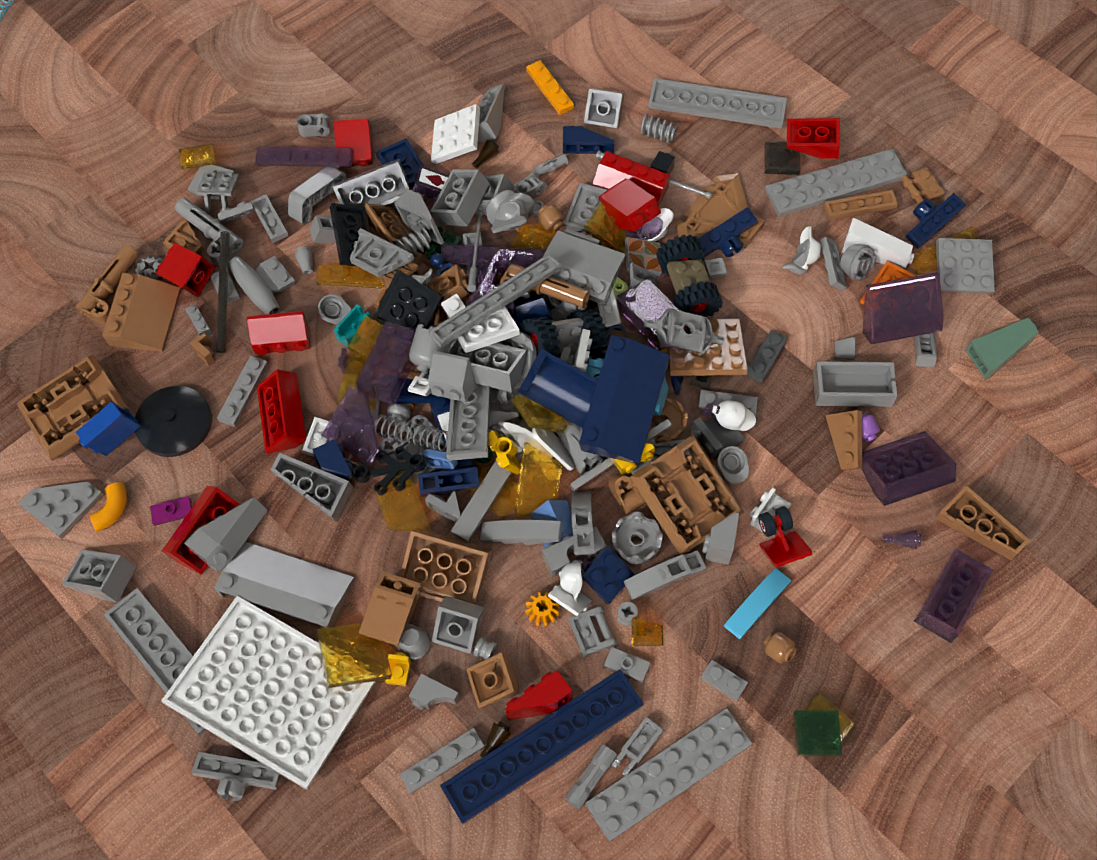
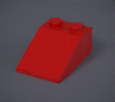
M840 118L787 119L786 148L820 159H839Z

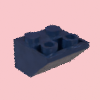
M334 439L313 449V455L319 469L352 482L354 470L350 461H345L344 459L345 451L341 443L337 444Z

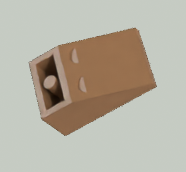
M382 571L373 590L359 634L398 646L419 601L421 583Z

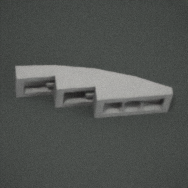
M550 520L482 522L480 541L483 543L502 542L504 544L522 542L525 545L559 542L561 539L562 522Z

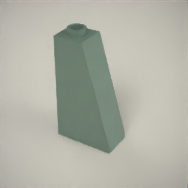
M1028 317L972 340L965 351L984 379L988 380L1035 339L1039 331L1037 326Z

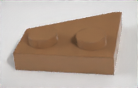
M185 218L163 242L167 248L172 247L175 242L198 255L204 249Z

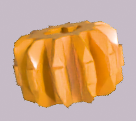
M537 592V598L531 595V602H526L528 609L525 610V613L530 616V622L536 620L537 627L541 622L546 627L548 626V620L554 623V617L559 616L557 609L560 608V605L548 597L549 592H546L544 596L541 595V592ZM544 606L546 610L544 609V612H540L539 608L541 609Z

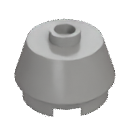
M865 245L849 246L841 258V269L852 280L862 281L866 279L864 275L868 270L872 271L876 262V256L873 255L874 250Z

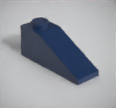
M563 126V154H597L599 150L603 153L608 151L614 154V140L581 126Z
M477 467L418 474L421 497L428 496V494L441 495L479 487Z

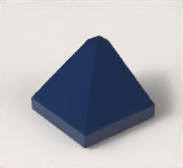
M671 376L670 380L674 393L679 395L684 377Z

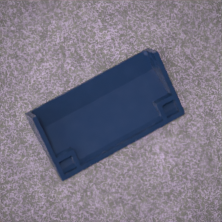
M611 335L579 440L581 451L640 464L670 355L632 339Z

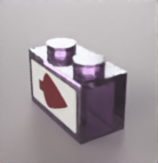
M420 165L415 176L412 191L419 192L422 196L436 201L449 175Z

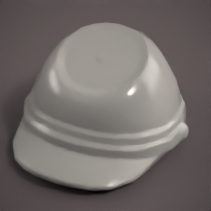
M335 294L324 296L318 303V311L322 319L338 325L351 311V307L345 300Z
M730 446L724 448L719 453L717 467L727 481L730 483H740L747 479L749 475L748 456L742 449Z
M408 624L399 645L396 647L399 652L405 653L410 660H418L429 651L430 639L427 631L413 624Z

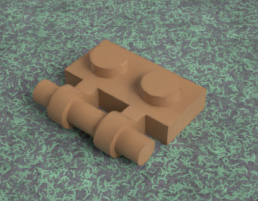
M927 167L911 173V179L907 175L901 177L904 188L909 190L911 198L918 205L924 202L923 198L935 201L944 197L945 192Z

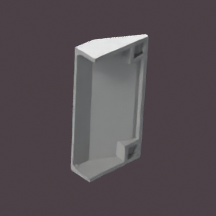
M244 542L236 555L223 569L214 590L223 598L225 594L234 597L239 596L246 601L321 625L327 633L331 634L355 578Z

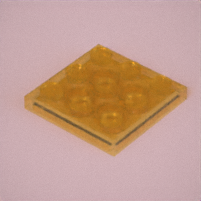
M362 623L317 630L328 688L391 679L392 673L384 642L359 634Z

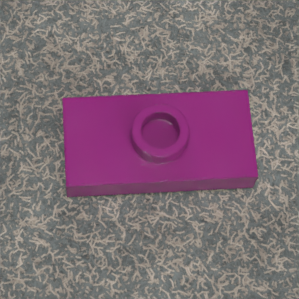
M187 496L151 505L153 525L156 526L184 519L192 508L190 497Z

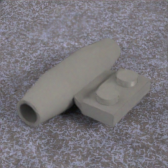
M238 256L232 258L228 263L239 286L266 315L278 314L281 308L273 293H281L295 285V280L275 256L260 263L256 271Z

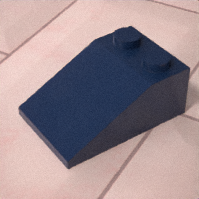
M536 291L530 292V298L524 299V297H521L511 302L508 312L518 328H520V323H523V320L537 317H547V320L551 319L552 310L548 295H538Z

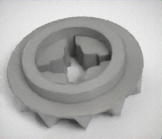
M148 255L146 259L141 258V262L137 263L136 273L156 280L161 277L156 272L163 260L156 255L153 257ZM147 265L152 266L154 271L147 268Z

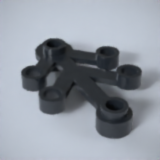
M400 446L394 450V454L397 459H405L407 462L399 463L390 457L386 451L382 450L376 454V458L379 463H386L389 466L368 470L366 466L361 465L354 470L353 476L358 482L366 483L372 477L386 475L374 486V490L378 495H384L388 490L387 485L401 471L406 470L392 483L396 491H402L405 489V482L414 472H420L426 467L427 459L418 453L411 455L404 447Z

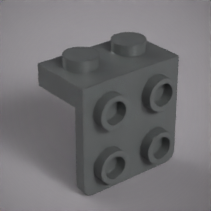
M716 415L705 422L700 417L693 421L692 433L714 460L718 458L719 453L724 448L736 447L744 441V436L739 430L722 427Z

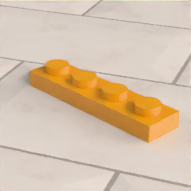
M541 60L526 66L527 73L559 115L574 109V103Z

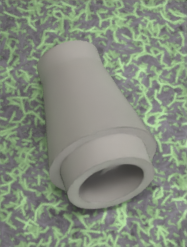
M299 247L296 249L295 257L302 269V273L305 275L313 273V252L309 247Z

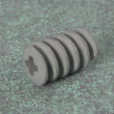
M648 113L644 115L641 124L642 135L647 134L650 138L654 135L655 140L660 138L661 142L666 140L667 144L672 143L679 129V124L674 128L672 121L667 125L666 119L663 123H660V117L654 121V115L648 119Z
M421 227V232L415 230V236L409 233L408 238L402 237V242L396 240V246L410 253L413 252L416 256L418 255V249L422 253L424 252V246L430 249L431 239L424 227Z

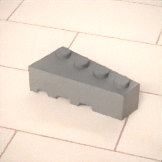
M282 453L278 454L271 468V471L279 479L335 522L338 521L354 488L349 481Z

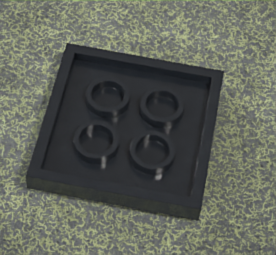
M397 270L372 319L412 343L417 326L422 324L424 329L429 328L445 296L401 270Z

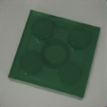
M794 711L797 756L842 755L838 711Z

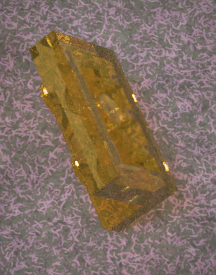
M213 143L179 149L182 170L216 164L217 153Z

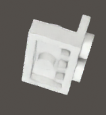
M773 487L770 492L765 491L760 499L761 505L759 508L755 506L750 514V517H752L750 525L761 532L758 520L760 514L769 512L771 516H774L776 508L785 506L789 510L791 507L790 502L775 494L776 489Z

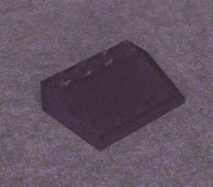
M938 272L865 285L863 334L870 344L942 331L944 312L940 275Z
M926 431L862 452V471L874 495L884 506L956 482V463Z

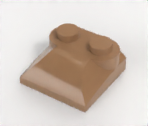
M501 652L466 669L479 709L505 698H512L518 693L519 684L512 663L505 653Z

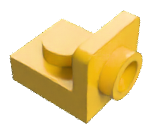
M395 652L394 655L388 654L389 664L385 680L386 684L407 686L411 666L410 658L401 652Z

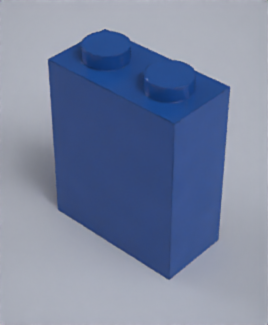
M111 401L77 430L76 433L80 438V444L87 449L89 447L96 454L101 453L107 456L140 428L141 425L131 412Z

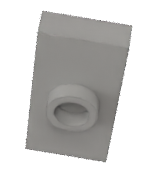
M611 647L604 668L614 672L621 669L626 677L643 683L650 662Z

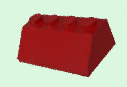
M606 151L598 165L592 186L609 190L627 178L655 197L659 206L669 188L670 174Z
M277 369L257 386L265 453L293 449L306 440L296 373Z
M207 486L162 549V552L177 563L202 575L208 565L187 547L184 542L199 527L212 522L215 518L228 513L240 504L218 487Z

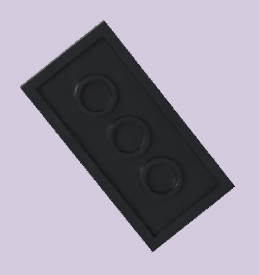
M331 203L330 212L340 265L356 266L351 263L350 256L354 250L355 241H358L359 238L358 231L361 228L370 233L366 208Z

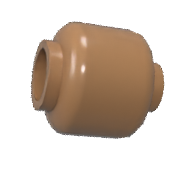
M547 204L538 212V221L547 231H557L563 226L564 215L555 205Z
M777 632L774 635L770 634L764 642L766 655L780 664L790 662L796 654L795 642L781 632Z

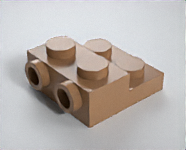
M456 264L430 281L428 287L445 296L442 302L455 294L461 300H464L469 295L467 290L468 281L466 280L469 278V274L464 268L461 269Z

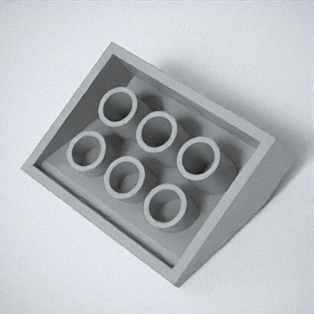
M557 230L544 256L550 253L562 264V269L550 277L589 290V300L606 306L626 254Z

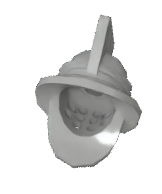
M504 190L497 193L489 201L486 208L487 219L493 225L491 228L492 232L515 230L527 222L528 214L535 206L532 197L527 194L514 193L512 190Z

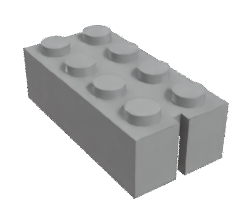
M817 362L815 365L813 379L816 406L892 407L897 398L896 381H894V362Z

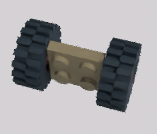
M681 235L680 238L676 236L673 240H667L666 244L663 243L661 245L662 248H658L656 256L662 272L670 276L676 291L675 299H673L675 309L707 318L708 316H713L714 312H718L719 308L722 307L723 302L717 286L710 282L703 264L705 254L699 239L696 236L692 237V235L687 237L686 235Z

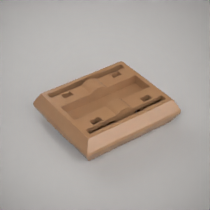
M94 355L81 360L17 403L25 420L51 461L79 445L80 438L76 431L111 401L129 411V408Z
M694 434L630 476V479L679 555H684L705 540L706 534H710L712 527L734 513H739V516L744 513ZM686 449H689L690 453L692 454V456L694 457V459L696 460V462L701 467L704 473H698V471L696 470L698 466L696 465V463L692 464V457L691 455L687 456V454L685 453ZM687 461L689 462V464H690V466H691V467H689V468H687L686 465L684 464V463L687 462ZM654 482L658 489L654 490L650 483ZM714 489L716 490V493L718 494L721 501L727 508L728 511L726 513L723 512V510L725 509L724 506H719L718 502L720 500L718 499V497L714 498V496L712 495L711 491H713ZM711 502H714L718 508L714 510ZM681 524L684 527L685 531L681 532L678 525Z

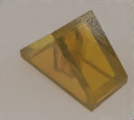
M632 617L631 646H663V625Z

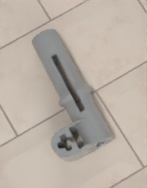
M187 198L178 200L175 205V211L204 232L205 237L214 240L207 248V253L216 266L226 265L242 249L243 240L223 226L219 219H214Z

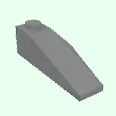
M252 497L228 513L220 515L212 522L199 527L184 544L209 567L220 573L236 555L268 510L255 497Z

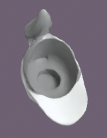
M808 226L803 230L800 237V245L797 247V253L793 257L792 263L783 265L782 269L802 275L806 273L808 266L816 262L820 257L821 244L812 237V226Z

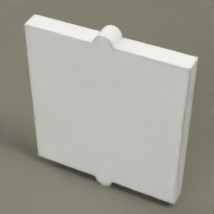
M561 585L554 586L553 590L548 594V597L576 616L582 611H586L592 603L591 599L580 592L577 596L578 602H575L573 595L566 592Z

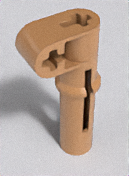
M124 245L98 278L95 277L94 284L75 306V309L96 323L106 325L111 308L104 300L109 294H113L114 287L120 281L122 273H126L140 256L138 252L132 247Z
M512 263L501 278L500 285L526 268ZM548 277L531 288L538 295L545 294L581 308L586 306L590 296L589 290L553 277Z
M688 454L687 456L691 455L692 457V464L696 463V465L698 466L696 470L699 471L701 469L700 466L698 465L692 454ZM688 461L684 463L687 468L691 467ZM615 474L610 478L609 488L624 514L627 515L646 503L628 476ZM654 482L650 483L654 490L658 489Z

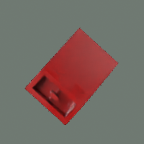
M557 670L553 673L550 671L541 678L542 681L536 686L534 684L530 685L524 690L525 694L519 698H512L506 704V717L508 720L551 714L572 700V689Z

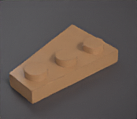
M855 410L825 415L841 470L862 469V411Z

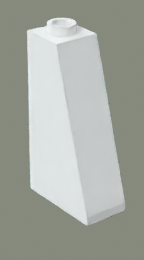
M852 219L842 253L851 245H865L874 250L873 255L876 256L877 263L885 264L886 261H889L903 269H906L908 263H912L914 253H911L913 245L858 219Z

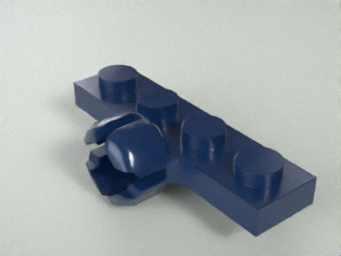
M955 193L938 206L926 198L923 200L924 202H921L914 209L913 214L919 219L920 223L908 232L905 237L917 249L966 206Z
M748 207L698 238L705 257L718 249L726 257L734 256L733 251L736 253L741 251L743 242L738 236L758 223L757 218Z

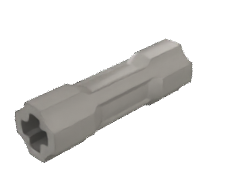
M602 744L577 783L572 786L565 796V800L580 810L600 778L616 759L617 754Z

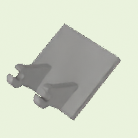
M229 172L204 173L196 195L204 196L206 213H210L211 194H220L222 209L228 208V196H232L239 174Z

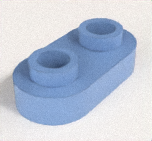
M426 449L422 453L427 459L426 466L429 468L444 471L454 470L458 463L457 460L448 461L446 452Z

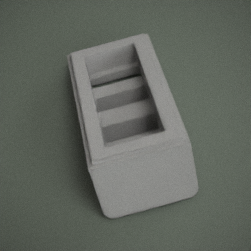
M914 330L916 366L934 367L937 360L934 331Z

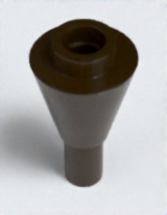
M487 140L472 166L477 169L483 161L498 154L499 146L494 141Z
M501 721L498 724L493 723L487 745L480 754L482 758L491 753L511 735L508 732L510 727Z

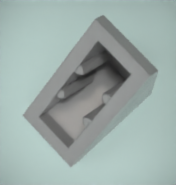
M634 263L629 264L628 280L630 293L658 291L655 274Z

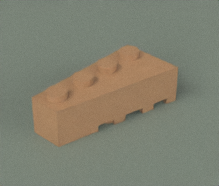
M967 485L936 517V520L1011 561L1031 541Z

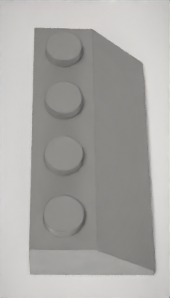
M397 159L335 183L333 189L340 204L365 207L366 203L387 205L395 202L408 189L410 190L402 164Z
M455 338L444 353L470 358L476 384L512 392L521 379L527 351L494 343L465 353L460 342Z

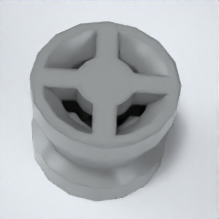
M623 602L619 605L617 619L623 626H631L636 622L638 609L635 604Z
M481 637L474 649L473 655L476 657L481 656L486 660L494 655L497 643H490L486 638Z

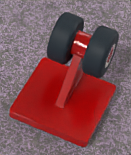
M787 507L776 508L774 516H771L769 512L758 516L764 535L766 537L775 535V538L759 544L761 550L774 567L784 566L812 555V550L796 531L783 534V531L793 528L792 516Z

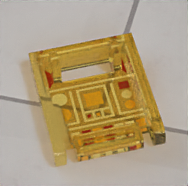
M517 395L512 399V403L529 427L564 433L568 425L562 416L527 397Z

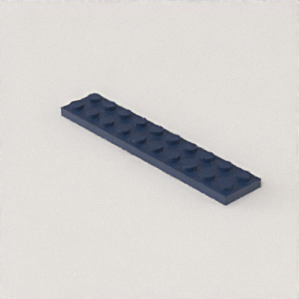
M620 669L441 784L440 787L461 823L464 824L642 708L644 703Z

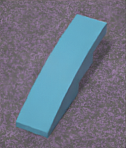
M775 568L736 610L724 627L738 639H741L762 617L764 612L792 580Z

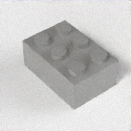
M452 169L430 212L441 225L468 226L490 183L479 170Z

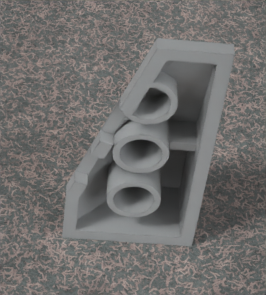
M504 84L490 88L480 100L478 141L481 143L487 140L494 141L498 137L502 121Z

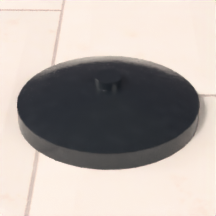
M184 386L166 387L148 396L140 405L135 418L141 427L135 433L140 443L149 452L162 457L181 456L191 452L205 440L211 428L212 413L207 401L194 389Z

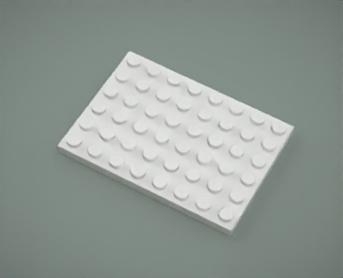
M236 596L161 701L307 790L376 683L377 677L241 597Z

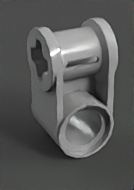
M303 114L298 116L296 120L299 134L302 137L327 136L330 133V128L328 127L330 117L327 114Z
M533 172L515 184V193L527 194L534 199L546 190L547 183L542 182L538 175Z

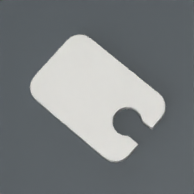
M532 420V424L537 423L541 425L539 427L535 425L532 429L535 439L569 471L573 470L574 463L560 439L548 427H543V422H540L541 420Z

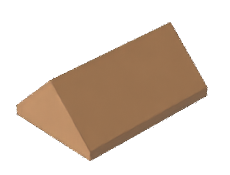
M366 203L365 208L368 220L381 239L396 245V240L402 242V237L408 238L409 230L391 206Z

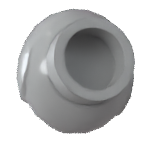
M391 403L387 408V415L394 419L407 421L411 417V409H414L415 406L412 403Z

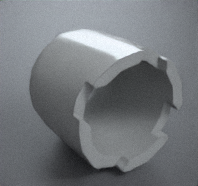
M419 324L410 348L409 358L417 366L418 371L428 373L434 351L444 353L451 342L441 348L429 336V331L435 327L430 326L428 330L423 328L424 325Z

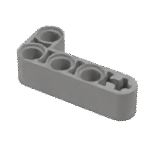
M329 165L294 189L288 199L289 216L303 225L307 224L312 217V206L334 191V184L345 180L346 173Z

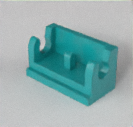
M356 304L333 329L336 339L351 349L361 338L356 333L361 322L366 319H372L368 311L364 313L362 307Z

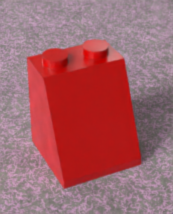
M368 118L333 121L338 165L342 166V168H351L352 165L366 167L372 164L373 135L372 126Z
M627 178L598 196L614 228L635 232L661 214L655 197Z
M174 242L173 246L169 248L167 256L158 266L156 274L198 298L216 266L202 256Z

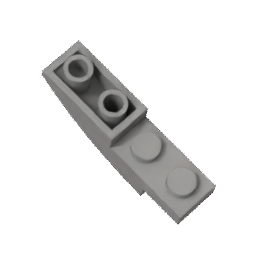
M592 492L572 493L571 511L575 555L595 553Z
M697 550L651 567L625 580L624 584L631 599L634 600L665 588L671 583L700 573L706 569V566Z

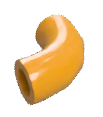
M115 482L105 488L107 496L105 505L102 509L90 514V520L96 532L103 531L115 524L123 514L127 504V493L124 483Z

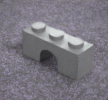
M596 526L594 527L595 553L585 554L588 561L594 559L606 546ZM573 535L564 537L557 544L550 543L542 550V558L552 577L559 575L563 567L570 563L568 555L574 551Z

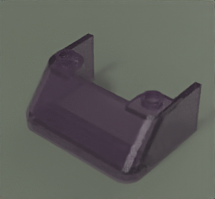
M501 249L479 268L476 278V291H469V295L464 301L465 307L495 289L494 283L498 274H505L512 263L524 268L532 265L533 253ZM513 300L505 307L516 323L515 301Z

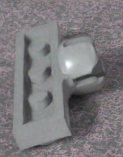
M198 752L192 769L194 776L219 780L220 783L217 789L219 797L229 800L230 796H233L232 801L242 799L247 786L277 790L281 774L261 762Z

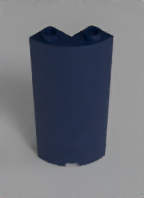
M541 349L518 393L583 428L598 380Z

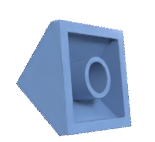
M547 500L530 514L532 520L561 521L562 530L559 542L564 537L573 535L572 511L567 500Z

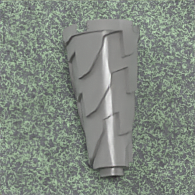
M550 411V424L556 428L554 429L557 430L555 432L581 476L609 458L581 451L579 440L583 428Z

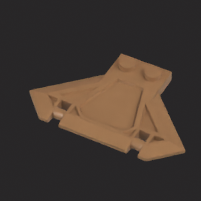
M739 173L714 177L712 180L715 183L714 187L708 185L703 191L711 192L712 197L707 199L704 195L700 194L683 215L686 221L679 220L676 223L679 238L681 235H686V237L692 235V237L696 236L698 239L748 207ZM755 214L753 215L757 218L758 223L738 236L743 242V248L747 247L765 223V220Z

